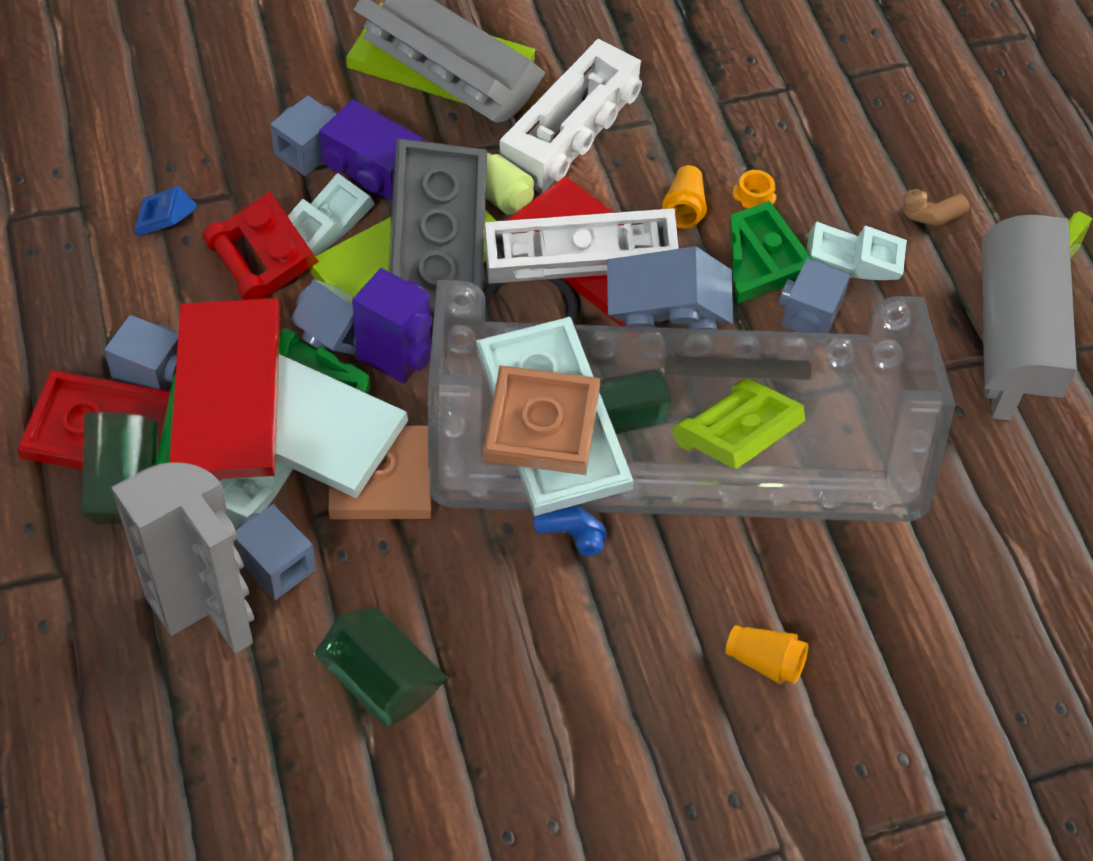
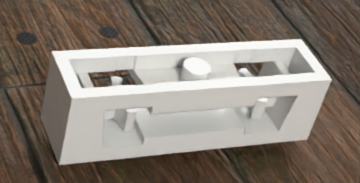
M597 39L500 139L499 155L530 175L534 180V190L540 193L545 192L554 181L558 182L566 175L570 164L579 154L584 155L590 149L596 135L603 128L608 129L614 123L621 108L626 103L631 104L637 98L642 86V81L639 80L641 60ZM592 65V68L584 76L583 73ZM588 92L586 99L582 102V97ZM539 120V124L529 134H526ZM560 129V133L553 139L554 135Z
M674 208L485 222L488 284L607 275V259L679 249Z

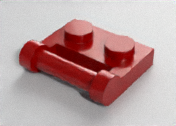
M270 191L225 222L210 224L202 234V238L208 248L218 253L238 283L237 291L243 300L265 299L319 262ZM244 235L267 268L260 275L253 274L233 244Z

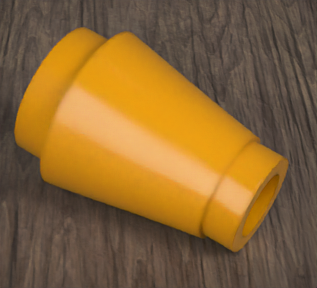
M686 165L678 169L662 202V209L674 208L676 228L688 229L696 226L704 218L707 211L702 172L695 166Z
M735 625L729 634L725 654L734 657L737 661L780 685L784 681L796 684L805 665L808 643L799 641L798 635L794 633L750 627L744 628Z

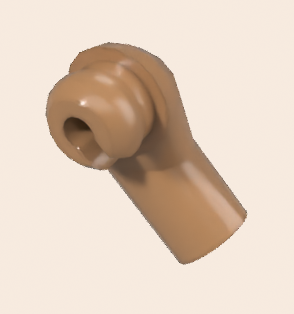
M919 189L909 190L903 196L904 206L902 211L909 220L936 227L969 212V202L961 193L938 203L927 202V193Z

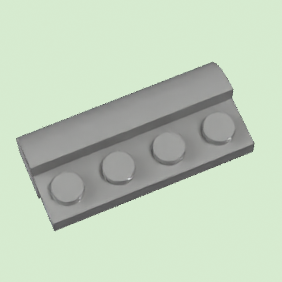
M359 0L353 9L367 19L363 26L367 29L363 38L497 123L510 119L525 105L546 73L531 60L435 0H385L382 7L372 0Z
M1043 215L1011 217L992 226L981 240L984 396L987 399H991L993 419L1011 421L1023 393L1063 398L1077 370L1068 218Z
M164 463L147 468L111 487L145 598L170 636L208 615L234 654L251 645L253 640L249 622L255 618L244 598L249 595L248 587L240 574V569L244 565L234 546V541L238 539L232 522L228 518L220 481L207 470L195 465Z

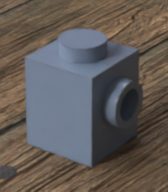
M309 95L294 106L287 108L281 116L270 123L274 155L302 175L307 176L323 163L319 130L337 113L331 107L323 106Z
M806 258L796 282L788 279L783 288L778 304L785 307L781 326L793 330L799 335L825 342L842 305L851 274Z
M313 279L310 286L300 293L296 301V310L291 316L290 321L304 330L301 337L316 348L321 346L326 350L330 348L333 351L352 355L356 352L353 297L336 285Z
M129 315L104 349L112 379L122 383L168 391L172 384L173 375L176 374L178 333L167 325H155Z
M274 504L261 513L249 515L237 527L238 539L234 541V546L242 559L244 568L274 600L280 598L316 571L313 544Z

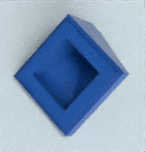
M179 186L145 197L141 204L134 233L139 237L175 225L195 211L197 204Z

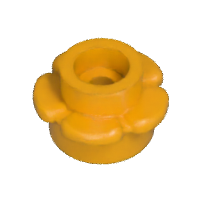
M761 170L745 172L740 177L739 184L733 188L734 199L738 202L740 201L745 209L767 201L774 204L776 201L774 180L768 173Z

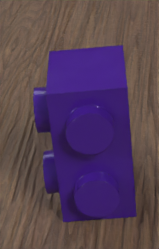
M353 99L319 130L322 162L331 170L341 172L361 183L368 191L377 192L391 201L394 152L397 138L424 142V138Z
M380 268L352 299L356 354L359 360L404 384L415 370L421 371L427 365L433 352L430 340V327L432 325L430 296L417 283L410 280L405 281Z

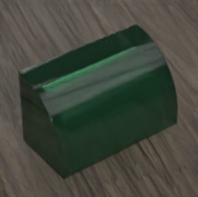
M656 368L600 380L599 393L615 434L667 422L671 394L662 374Z
M84 413L82 514L96 525L122 523L111 487L156 465L158 455L157 422L143 416L126 413Z
M378 608L340 613L314 652V655L384 727L395 724L414 713L436 693L448 678Z

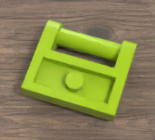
M744 378L733 385L729 395L693 419L684 418L675 424L672 428V434L675 441L684 450L689 451L696 448L736 470L805 421L804 405L751 379Z

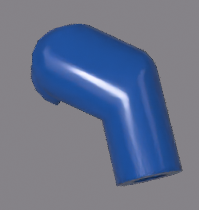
M574 505L534 516V527L537 534L566 531L577 540L576 546L579 552L585 556H596L604 549L603 541L607 538L604 525L580 506Z

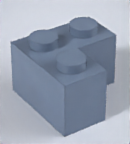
M694 246L607 259L608 315L625 323L627 329L647 330L654 328V322L670 320L673 324H680L686 327L691 334L702 335L715 333L717 326L733 324L732 270L700 248Z

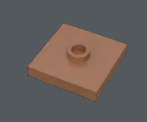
M500 365L484 444L483 462L587 475L601 378Z
M404 426L357 499L329 486V519H431V426Z

